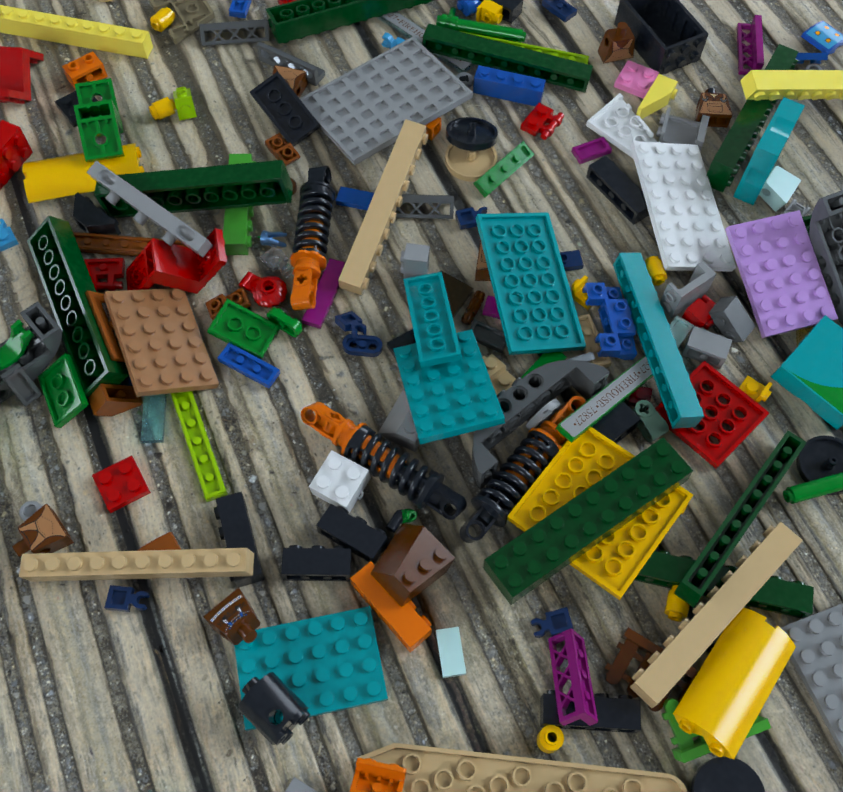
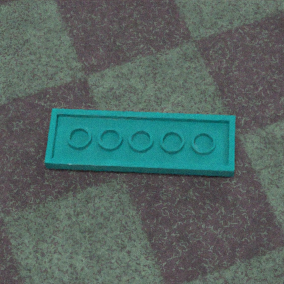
M442 272L403 279L420 366L426 367L462 360Z

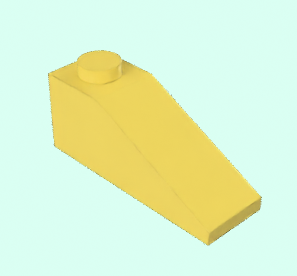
M658 74L638 107L636 115L643 119L667 106L671 99L674 100L677 95L678 89H676L678 81Z

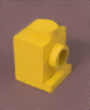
M484 0L477 7L476 21L479 22L481 20L489 24H499L503 18V6L491 0Z

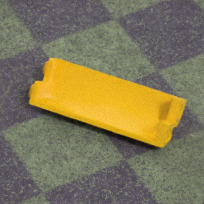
M135 143L122 145L124 156L98 161L116 175L145 172L143 166H139V158L142 157L140 147H136ZM84 152L24 163L22 172L25 176L23 182L28 203L75 195L77 192L81 194L95 191L96 181L87 173L95 161L86 162Z
M743 608L723 630L673 712L682 731L688 734L694 733L703 736L709 746V750L718 757L724 756L733 760L796 648L794 642L778 625L774 628L765 622V616L747 608Z

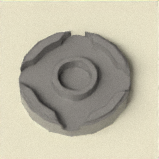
M556 398L542 407L528 421L525 427L528 430L540 428L543 421L549 420L560 409L561 403Z

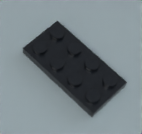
M278 71L250 91L257 104L285 140L291 143L293 147L320 128L318 121Z

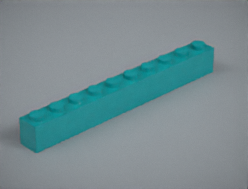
M619 253L613 267L624 298L627 299L628 305L632 310L633 322L636 325L639 339L672 429L696 427L704 417L703 409L699 404L696 391L692 386L689 373L685 368L683 358L671 332L670 324L667 322L664 309L660 304L658 293L653 286L646 262L643 260L641 253Z

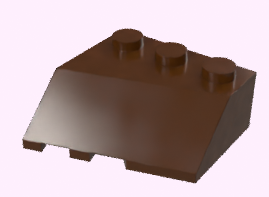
M402 523L372 570L371 575L402 607L447 573L455 557L425 526Z

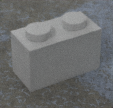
M406 243L405 251H401L400 262H402L400 273L404 274V279L428 274L430 246Z
M693 326L682 355L700 362L705 360L711 366L721 369L727 358L732 340L723 335L709 332L704 328Z

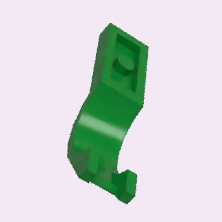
M17 320L10 327V338L0 348V370L11 366L23 355L34 335L30 330L26 331L23 328L24 323L21 320Z

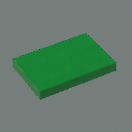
M227 299L209 326L207 333L226 343H231L262 360L280 330V326Z
M63 354L38 376L56 428H62L89 405L71 355Z

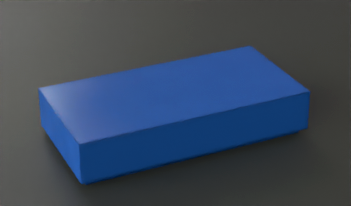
M340 186L336 205L367 211L374 193Z

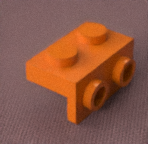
M357 758L350 792H402L406 768L400 767L397 764L376 762L371 758Z

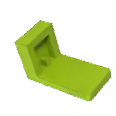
M176 88V91H173V97L179 121L197 117L190 88Z

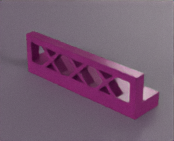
M755 15L751 24L738 23L736 26L738 75H746L751 70H762L764 65L762 15ZM742 30H750V33L746 34ZM746 40L750 45L746 46L742 42ZM746 52V53H748L751 57L747 58V57H745V56L743 55V53ZM747 64L751 69H743V66Z
M570 628L548 639L559 722L565 726L581 719L591 726L598 723L585 642L583 637ZM565 640L562 651L558 652L556 644ZM564 659L568 660V666L564 673L560 672V666ZM567 680H570L572 686L566 695L563 693V687ZM571 701L574 702L576 711L566 715L568 705Z

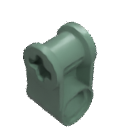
M641 400L636 403L633 411L641 418L637 428L648 442H652L669 432L667 422L659 415L649 401Z

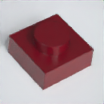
M641 386L629 396L628 406L635 407L636 403L641 400L650 402L652 388Z

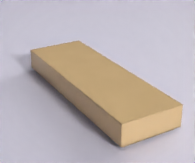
M590 313L578 316L586 343V348L583 352L584 354L593 352L595 359L589 362L604 368L611 366L612 362L609 357H598L601 347L600 343H595L594 340L598 335V331Z

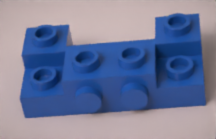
M585 283L582 292L588 295V299L585 302L586 306H600L598 312L604 333H598L594 339L595 343H600L601 347L598 357L634 360L637 356L633 336L636 334V325L633 323L632 310L628 305L627 299L622 298L620 287H605V283Z

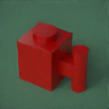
M703 295L701 299L698 298L686 308L682 318L695 327L709 330L714 325L709 312L716 303L707 295Z

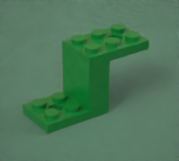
M108 78L75 84L79 104L73 106L85 161L93 162L124 156L120 133L124 132L112 79ZM95 96L102 97V101L93 102L92 100ZM105 136L106 142L104 144L96 143L97 137Z

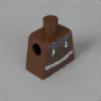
M239 587L203 616L215 632L233 645H238L242 640L246 643L253 642L257 637L255 629L261 623L250 602Z

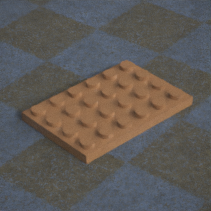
M175 288L105 291L104 299L136 397L214 389L218 387V379L185 291Z

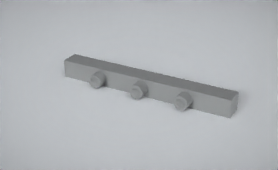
M95 161L87 171L96 182L110 191L105 197L108 202L115 206L122 199L138 211L133 217L137 223L143 226L150 219L164 229L166 233L161 239L169 246H172L178 239L201 257H204L213 246L203 235L98 161Z

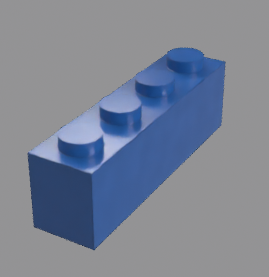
M478 65L474 76L473 93L536 107L542 101L546 80Z

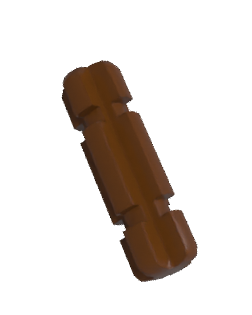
M480 290L475 292L474 298L471 299L466 312L461 317L462 323L471 324L473 317H475L481 303L485 299L484 292Z

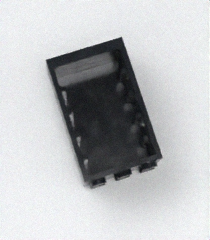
M620 0L614 25L617 27L619 22L627 23L635 37L634 49L651 69L658 71L662 75L700 60L709 34L679 0Z

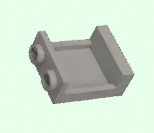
M667 107L666 113H662L659 124H662V126L658 127L656 136L659 137L658 142L698 145L701 151L710 116L702 115L701 121L697 122L669 115L671 108Z
M701 261L697 264L686 286L678 289L672 282L667 284L660 300L664 313L668 314L672 319L698 298L701 299L703 295L707 294L716 273L704 261Z

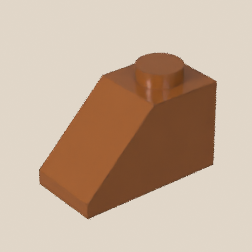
M100 384L88 398L93 414L96 416H115L143 404L141 397H136L133 386Z

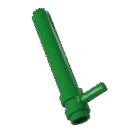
M454 7L450 8L448 14L437 16V26L519 43L525 42L526 32H523L522 29L461 19L455 16L456 8Z
M843 472L787 487L783 491V498L787 503L794 504L842 491Z

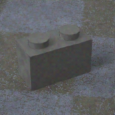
M737 296L721 297L709 312L722 335L731 339L732 343L744 342L755 328V324Z

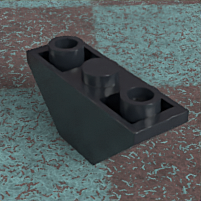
M78 192L75 194L73 217L81 230L92 234H121L118 227L119 222L113 216L109 217L102 207H96L89 197H84Z

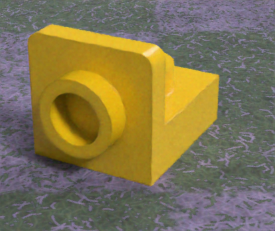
M584 275L581 279L574 281L571 286V294L576 302L586 310H589L592 306H586L585 303L588 295L582 292V288L588 281V277Z
M747 376L739 388L759 404L761 400L765 402L772 392L769 389L773 383L768 382L764 386L750 376Z

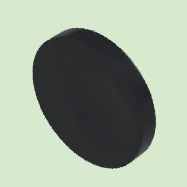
M474 117L458 118L449 122L446 127V139L453 146L460 149L481 151L493 147L497 142V128L492 123Z
M824 435L813 437L807 441L796 458L797 470L804 482L843 472V440ZM843 490L827 495H840L843 494Z
M724 756L713 758L702 764L694 774L691 783V792H765L759 776L748 764L734 758L733 760Z

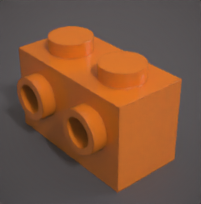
M93 51L62 66L67 80L74 88L77 83L102 80L108 77L103 63Z

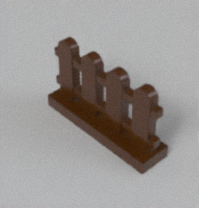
M628 627L621 636V638L625 639L624 644L619 642L616 646L620 651L612 665L607 663L604 668L608 670L606 681L609 684L615 685L622 679L629 683L626 688L627 694L637 698L639 696L630 688L635 681L625 674L627 667L634 658L641 662L636 672L640 668L646 670L650 665L647 660L656 650L661 653L664 649ZM638 648L646 653L644 657L636 652ZM692 666L683 675L688 679L687 682L679 680L676 683L677 686L683 689L677 699L678 702L681 701L698 673V670ZM672 689L654 708L647 704L648 708L654 712L660 711Z

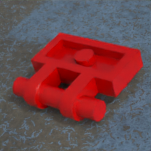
M538 103L522 122L520 129L535 137L538 133H541V138L546 140L552 136L554 129L560 126L564 114L559 112L553 116V109Z
M124 258L84 259L96 292L98 290L116 291V289L124 288L123 281H116V278H124ZM98 279H107V282H98Z

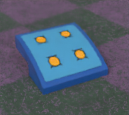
M825 21L816 23L801 35L807 42L821 52L828 53V55L834 53L838 47L843 46V34Z

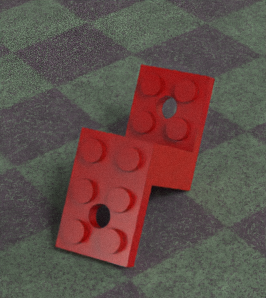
M0 46V103L25 104V101H31L30 64H38L37 61H44V54L22 47Z
M215 228L209 234L207 239L213 246L204 257H201L190 248L176 244L169 246L162 240L152 238L126 269L127 290H146L155 283L197 294L227 263L222 230Z

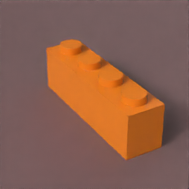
M370 561L350 578L351 585L411 653L431 635L432 629L430 626L432 624L426 616H420L415 611L416 606L411 600L402 607L371 575L375 565Z

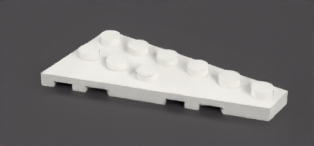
M621 93L593 115L586 124L588 128L604 137L632 158L630 145L633 141L657 142L654 138V133L640 116L634 114L631 105L625 103Z

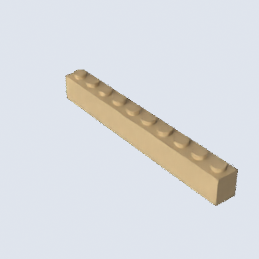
M405 119L339 277V288L362 295L364 289L367 290L370 282L368 277L370 273L375 271L377 265L375 260L377 256L382 254L384 239H388L390 223L393 224L397 215L395 211L397 207H401L403 191H407L410 182L408 179L414 175L416 169L414 164L416 160H420L422 145L427 143L428 134H426L425 125Z
M782 522L776 527L770 525L762 534L765 539L762 542L757 540L748 549L752 553L748 557L743 555L735 563V566L738 567L733 573L729 570L721 579L724 584L720 588L715 586L706 595L709 598L706 604L701 601L692 611L695 616L691 620L686 617L677 627L680 630L675 637L671 634L662 644L666 648L661 653L656 650L647 660L650 663L647 669L640 668L633 675L632 679L635 682L630 688L651 708H654L803 541Z
M248 548L22 554L19 577L31 582L253 576L254 553Z

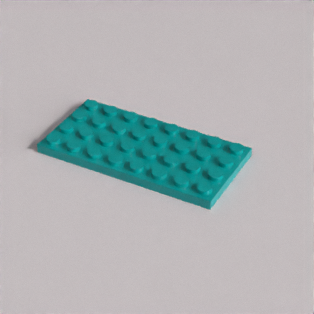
M549 212L477 214L475 219L509 355L584 350L586 348L585 339Z

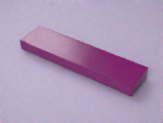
M332 258L329 259L317 285L316 306L314 309H306L302 318V324L321 329L339 289L338 280L346 262Z

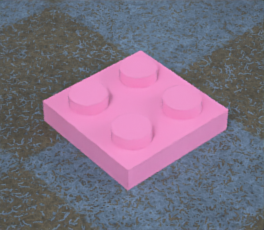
M628 60L617 77L614 87L644 99L659 72Z

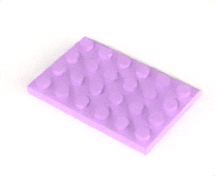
M800 210L728 226L725 229L762 338L815 326L825 315L832 321L838 319Z

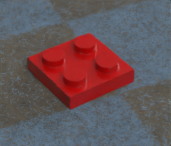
M132 455L92 475L110 513L151 493Z

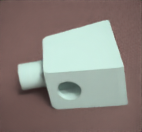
M775 166L772 168L759 195L776 212L788 202L801 180L783 168Z

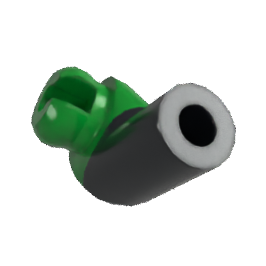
M409 508L397 510L386 525V528L390 532L395 533L400 524L415 521L417 519V512Z

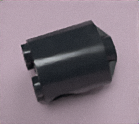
M274 672L268 673L260 680L257 677L252 678L242 689L245 696L237 708L272 745L280 743L284 745L293 736L292 730L297 724L302 725L310 716V713L307 711L308 707ZM281 713H283V720H282V722H281V720H280V715H281Z

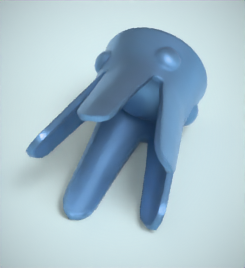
M263 230L261 236H258L261 245L271 246L281 252V249L273 245L287 246L286 243L273 239V237H285L287 233Z

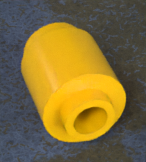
M168 7L161 8L150 18L152 28L163 32L174 22L175 14Z
M168 97L153 102L148 107L154 120H161L175 114L176 109L175 102Z
M658 256L648 257L645 259L648 273L652 278V283L654 286L662 285L667 279L662 260Z
M673 585L672 589L668 591L664 613L668 615L670 620L681 622L682 619L688 617L690 604L674 594L679 585Z
M547 725L538 733L537 745L544 753H554L563 745V732L555 725ZM547 735H552L555 739V742H550L547 738Z

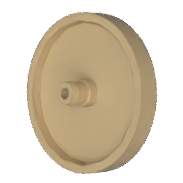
M450 144L446 150L445 164L448 171L456 178L475 182L497 164V152L494 146L486 150L469 151Z

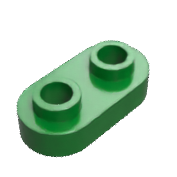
M272 308L266 314L268 320L279 325L282 331L292 337H298L303 331L301 322L296 318L286 315L280 308Z

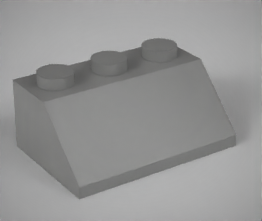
M403 389L378 434L416 452L420 443L406 393Z

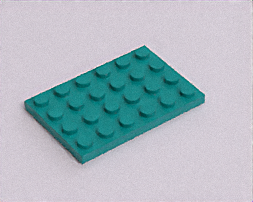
M472 329L457 333L462 354V360L421 367L416 343L393 348L420 445L505 424L504 414Z
M370 606L256 629L257 637L253 642L246 643L242 640L238 645H234L241 700L245 696L242 689L252 678L257 677L260 680L271 672H274L308 707L309 717L388 700ZM283 713L280 715L281 722L283 720ZM243 715L245 730L249 731L257 729Z

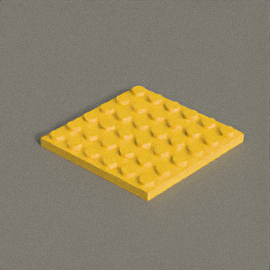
M591 427L574 442L571 443L567 440L509 513L507 520L525 532L635 456ZM679 486L569 565L620 600L692 499L693 494Z

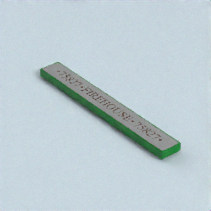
M646 355L560 422L556 429L571 443L574 442L650 380L653 374Z

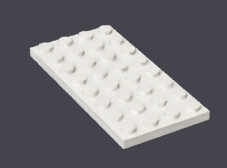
M633 141L630 147L664 270L694 271L697 264L704 261L713 271L732 272L736 265L708 176H706V169L698 145Z

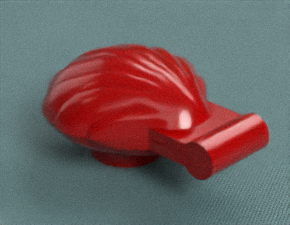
M248 271L238 284L240 288L243 287L245 290L253 293L254 301L260 307H275L286 299V283L276 276L261 278Z

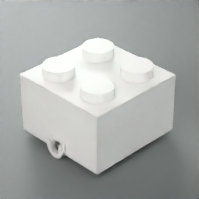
M331 450L309 485V488L313 495L336 507L339 505L350 513L357 500H361L363 497V490L371 476L368 469Z

